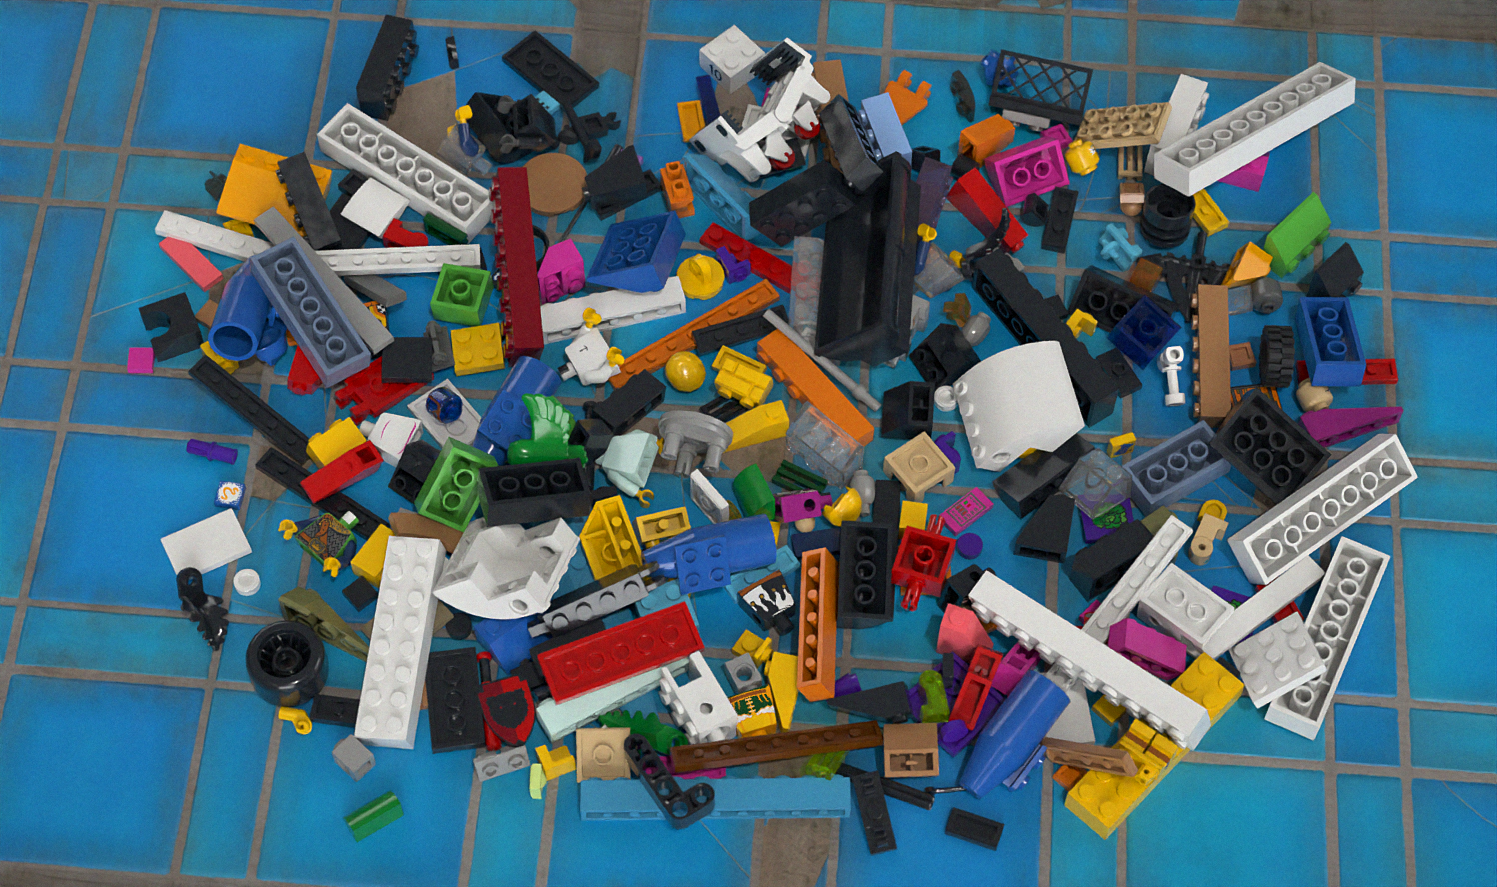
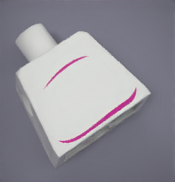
M382 413L376 424L364 420L359 429L363 436L368 437L367 441L371 440L383 460L395 468L406 444L419 441L424 433L421 420L390 413Z

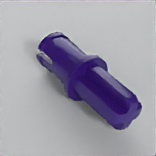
M190 439L187 443L186 451L188 453L207 457L209 461L215 459L234 465L237 460L238 450L235 448L220 446L214 441L208 443L196 439Z

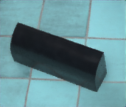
M1076 433L1053 452L1040 449L1035 450L992 481L993 486L1003 503L1022 519L1043 504L1050 494L1055 495L1096 465L1095 446Z

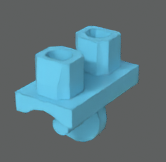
M1112 223L1106 226L1105 233L1098 240L1103 247L1100 255L1103 259L1112 257L1122 271L1125 272L1130 269L1133 262L1137 261L1143 250L1138 244L1130 245L1127 241L1129 238L1128 232L1124 228L1117 229Z

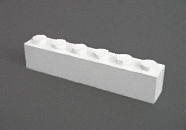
M679 276L668 277L664 289L657 292L639 293L615 288L608 292L592 293L581 298H569L563 302L542 305L540 308L544 344L575 338L582 324L586 323L583 319V312L588 307L595 309L596 313L601 316V322L597 325L593 324V327H597L599 332L686 313V299Z

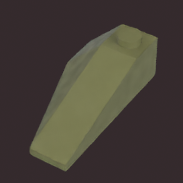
M298 586L280 596L278 601L285 620L297 621L308 625L319 635L322 641L367 663L369 646L321 598L319 593L313 589L308 588L305 590Z

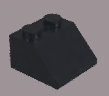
M1345 242L1315 270L1306 297H1347L1350 293L1354 295L1358 292L1363 284L1361 279L1364 271L1350 244Z

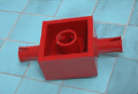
M930 515L926 531L906 526L891 574V583L907 588L901 602V607L906 610L910 601L911 607L909 611L917 610L922 592L940 597L955 553L956 539L941 535L946 520L940 515L937 524V515Z

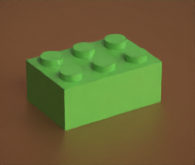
M448 437L414 502L418 513L464 532L480 503L477 492L478 468L498 466L495 457Z

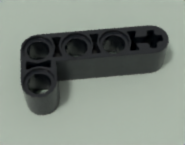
M631 734L625 739L624 755L627 763L673 828L685 829L713 811L715 807V791L711 785L699 783L683 792L643 735ZM638 750H641V759L639 753L637 752ZM649 767L657 769L653 774L644 772ZM664 788L672 791L669 795H661L659 793ZM699 796H707L709 798L704 803L698 802L696 799ZM676 810H684L687 812V814H685L682 817L675 816L673 813Z

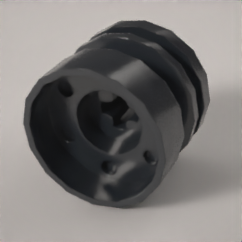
M1164 183L1153 186L1146 194L1140 222V232L1145 240L1162 248H1173L1182 245L1190 234L1196 206L1194 196H1187Z

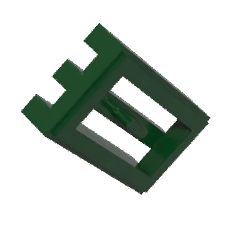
M427 213L423 218L427 234L447 245H469L467 244L469 242L467 239L468 235L465 232L430 213Z
M786 460L782 461L781 467L777 469L776 475L772 477L773 484L788 491L803 490V488L782 479V476L802 487L818 490L819 494L823 493L828 485V480Z

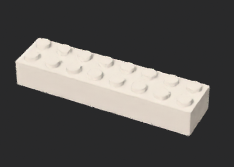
M348 103L317 134L321 152L348 169H354L368 179L371 177L409 199L410 202L407 206L421 215L425 216L427 213H430L465 232L468 235L467 239L469 242L467 244L491 220V209H494L493 202L489 201L488 190Z
M1378 434L1231 536L1227 541L1249 583L1267 585L1414 481L1418 476L1397 435Z
M389 536L354 733V737L363 745L413 749L438 603V597L432 591L443 572L446 549L439 539Z
M1343 536L1341 537L1305 622V626L1327 671L1272 700L1264 720L1314 741L1390 559L1389 555Z

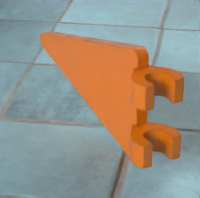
M906 70L902 71L897 82L889 81L884 92L889 93L901 125L926 108L928 105L927 99L931 95V91H929L931 84L925 81L919 85L916 93L908 90L912 83V80H910L912 74Z

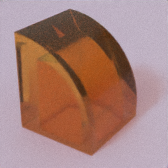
M1141 258L1129 282L1154 292L1160 281L1163 268Z

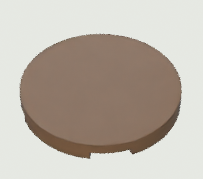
M546 153L532 158L523 166L527 167L532 212L542 216L554 217V214L574 211L584 201L581 188L585 187L584 177L587 176V173L576 159L561 153Z

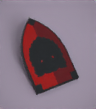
M522 672L474 686L483 717L491 731L499 739L513 747L524 746L531 736L536 717L535 703L526 673Z

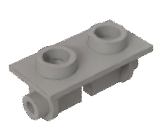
M509 745L500 748L501 753L496 754L495 750L481 755L478 754L477 758L472 760L479 782L531 766L526 746L516 748Z

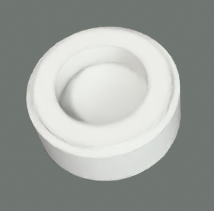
M941 386L935 391L934 404L939 410L951 411L957 407L958 401L953 387Z
M243 569L235 575L234 586L239 594L250 596L259 590L261 581L256 571Z

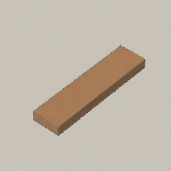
M1045 737L1041 742V746L1047 747L1045 753L1053 763L1134 777L1138 772L1128 751Z

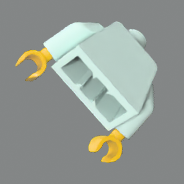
M636 429L622 436H614L605 454L595 460V462L602 465L608 479L617 488L631 497H638L640 506L649 508L650 503L643 500V497H649L654 500V494L651 490L641 491L639 488L645 486L657 451L661 455L665 440L663 438L659 440L653 434Z

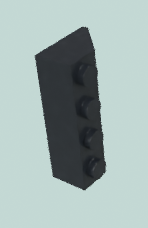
M1090 265L1084 270L1067 312L1073 315L1076 309L1083 313H1088L1097 321L1096 327L1156 353L1172 324L1180 304Z
M842 520L839 534L836 628L864 629L890 622L892 523Z

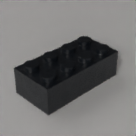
M387 14L383 20L356 86L360 111L371 118L388 121L391 113L396 111L398 95L403 93L404 80L406 76L410 75L412 60L417 58L419 53V45L416 44L417 31L414 30L413 20Z
M822 160L749 202L750 226L782 247L856 206L855 188L850 187L844 181L845 175L825 160Z
M580 458L478 468L477 492L487 527L589 516L591 492Z

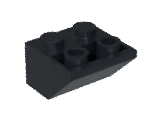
M940 323L909 354L925 381L935 383V391L941 386H952L968 370L981 362L959 327Z
M909 381L884 391L881 437L913 439L925 431L931 438L935 383Z
M424 440L406 444L388 487L415 505L414 502L441 451Z

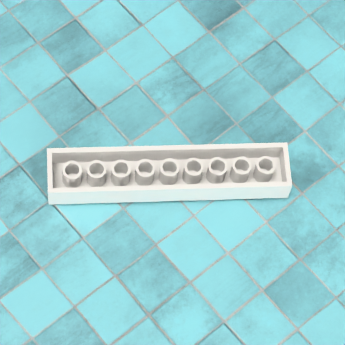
M1319 62L1155 153L1154 178L1187 196H1191L1353 104L1356 78Z
M987 570L968 596L972 603L971 607L976 611L975 615L981 621L987 624L991 621L997 625L996 629L1007 637L1013 635L1019 639L1018 643L1029 651L1032 648L1038 651L1040 658L1051 665L1055 662L1062 667L1061 671L1071 678L1077 676L1083 680L1082 684L1093 692L1099 690L1105 694L1104 698L1114 706L1119 704L1127 708L1126 712L1131 717L1139 721L1142 718L1149 722L1151 729L1160 735L1166 733L1172 737L1171 741L1180 748L1185 749L1188 747L1194 751L1210 728L1211 722L1207 709Z

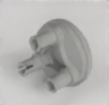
M681 410L666 412L659 419V433L665 440L661 457L667 460H676L677 454L679 455L674 471L676 477H679L680 473H682L681 478L683 479L690 477L692 461L696 458L697 453L706 454L703 465L704 470L712 473L719 471L722 453L726 451L733 440V431L727 424L702 413Z

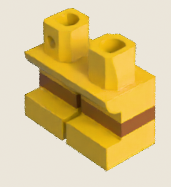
M1135 719L1125 737L1120 741L1117 750L1128 751L1134 764L1139 768L1134 778L1137 782L1146 786L1153 779L1158 780L1175 758L1179 746L1159 733L1154 739L1156 731Z

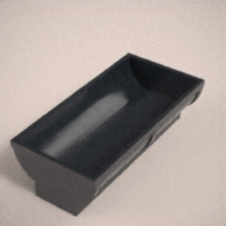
M897 151L879 159L884 172L864 192L855 187L857 205L826 222L814 355L818 357L822 356L838 361L861 360L875 367L909 352L921 185L911 180V165Z

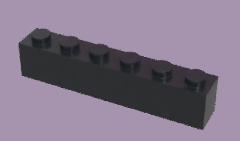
M838 94L819 113L823 122L821 126L826 130L827 133L825 135L831 141L830 147L836 153L834 157L840 163L839 169L845 175L844 181L850 187H857L864 192L884 171L856 108Z

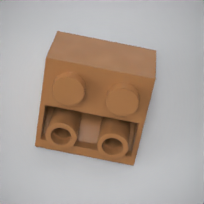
M937 723L884 724L885 778L939 776Z

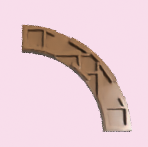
M391 513L388 517L395 536L439 539L445 549L452 554L464 533L423 515Z

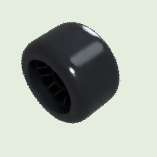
M292 620L277 621L258 631L248 645L245 657L246 668L254 689L267 702L283 707L298 706L313 699L314 695L318 694L324 687L329 673L327 654L321 638L308 625Z

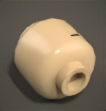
M1310 378L1303 380L1298 385L1296 398L1304 412L1329 409L1333 401V395L1328 386H1311Z

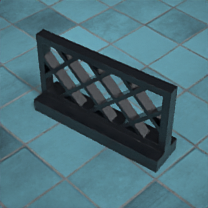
M1001 49L988 105L1081 125L1093 69ZM1005 55L1015 57L1020 66L1008 73L1003 65ZM1020 59H1025V60H1028V61H1026V62H1024V63L1022 64V62L1020 61ZM1034 61L1038 62L1043 71L1031 78L1024 66ZM1043 64H1048L1051 66L1045 69ZM1057 66L1061 67L1066 76L1054 83L1047 71ZM1022 68L1029 80L1017 87L1010 75ZM1066 69H1071L1074 71L1068 74ZM1003 70L1006 75L1000 78L1001 71ZM1077 71L1087 73L1086 82L1077 88L1070 76ZM1045 73L1051 85L1040 92L1033 80ZM1008 77L1014 89L1007 94L997 92L999 82ZM1068 78L1074 90L1063 97L1056 85ZM1029 82L1037 92L1030 99L1024 98L1019 90ZM1052 87L1060 97L1053 104L1047 103L1042 96L1044 92ZM1084 87L1083 95H1081L1079 90ZM1016 91L1019 96H1015V95H1011V94ZM1075 92L1081 99L1079 109L1070 108L1065 101L1067 97ZM1039 96L1042 101H1038V100H1034V99ZM1062 101L1065 106L1056 105V104H1058L1059 102Z

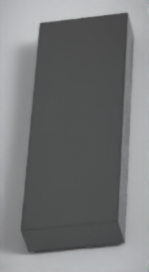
M375 274L344 276L347 285L385 307L407 300L404 290Z

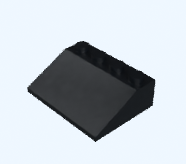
M1257 387L1248 390L1208 444L1275 505L1309 483L1332 455Z

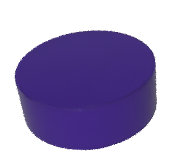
M965 533L960 536L957 542L959 555L969 560L980 556L983 548L982 539L974 533Z
M952 720L942 726L940 733L945 742H955L965 737L968 729L963 720Z

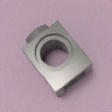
M749 653L725 662V675L735 694L762 686V677ZM742 675L750 677L747 681H741L738 678Z
M352 734L346 739L343 738L338 741L333 748L332 755L335 763L356 782L376 765L374 755Z

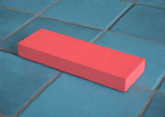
M167 237L158 243L160 249L204 293L224 279L223 274L191 243Z

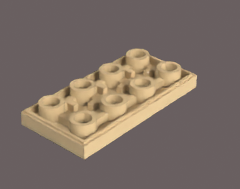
M1169 102L1086 110L1075 140L1081 138L1082 142L1091 141L1095 149L1158 144L1172 106Z

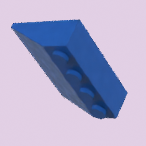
M676 211L611 224L589 271L587 281L639 293L657 292L664 289L686 235Z

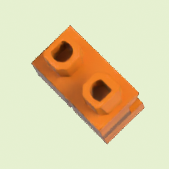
M680 161L667 163L665 168L660 169V184L662 185V191L669 212L676 211L678 218L695 215L692 203L694 196L684 165L680 164Z

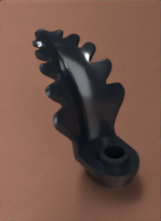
M1002 208L999 226L988 238L966 248V261H962L961 264L964 280L973 282L975 258L985 257L993 252L995 248L1001 246L1002 239L1010 228L1011 219L1007 208Z
M186 567L179 571L176 578L178 598L182 601L180 608L184 612H192L189 620L191 622H199L197 630L199 632L204 631L202 638L208 640V646L218 651L220 644L225 642V639L221 636L228 633L227 629L222 626L229 624L227 619L220 617L227 614L228 610L218 606L224 602L223 598L204 592L200 571L194 567ZM193 576L192 582L188 584L189 578Z

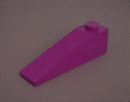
M1402 407L1322 409L1316 412L1308 411L1300 417L1298 425L1326 448L1399 422L1404 410Z

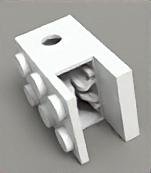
M1170 563L1139 598L1137 617L1159 633L1173 637L1176 641L1187 645L1186 653L1197 659L1201 653L1193 646V643L1202 649L1232 615L1234 607L1173 563Z
M699 651L689 655L688 678L691 682L684 686H677L667 667L661 669V680H659L661 691H659V696L664 705L669 704L672 709L671 715L675 724L678 727L682 726L687 732L684 735L687 738L688 745L729 740L736 736L737 713Z

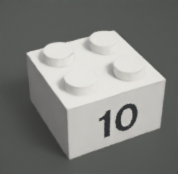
M733 25L700 49V67L729 94H732L755 77V72L750 73L749 71L755 62L765 55V52Z

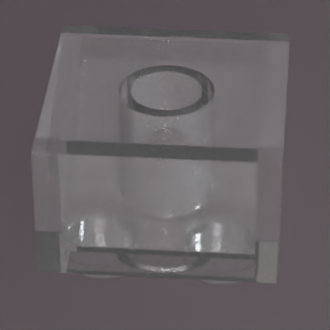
M1096 448L1079 458L1060 485L1059 492L1069 498H1074L1075 505L1090 518L1095 519L1131 497L1133 475L1100 448Z

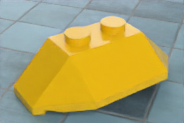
M618 495L596 502L579 536L594 580H598L631 564H637L638 567L642 566V551L621 496ZM643 577L645 581L651 579V577Z

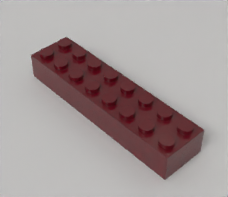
M498 167L496 176L492 177V187H489V201L493 202L494 209H491V223L496 226V231H493V245L498 248V253H495V268L500 270V276H497V290L502 292V298H499V312L504 314V321H501V334L506 336V344H503V357L508 358V367H513L520 356H528L540 361L544 350L527 167Z

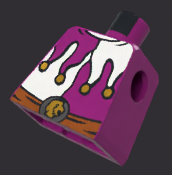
M803 489L773 494L775 498L774 520L783 523L821 516V509L825 505L832 506L830 492L819 494L818 490Z

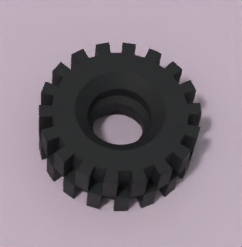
M1265 325L1262 329L1261 344L1259 345V378H1261L1260 383L1262 387L1288 388L1290 386L1295 360L1294 333L1290 326Z

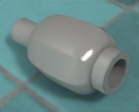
M983 312L971 316L962 328L961 332L971 346L980 344L990 331L989 323L991 318Z
M858 470L853 473L854 477L850 481V488H855L862 500L860 516L866 517L870 515L869 506L875 498L874 479L869 476L868 471Z

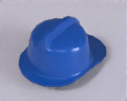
M281 318L275 319L273 327L268 326L269 320L265 323L257 351L255 352L259 360L266 361L270 366L275 365L281 355L288 349L285 337L287 327Z

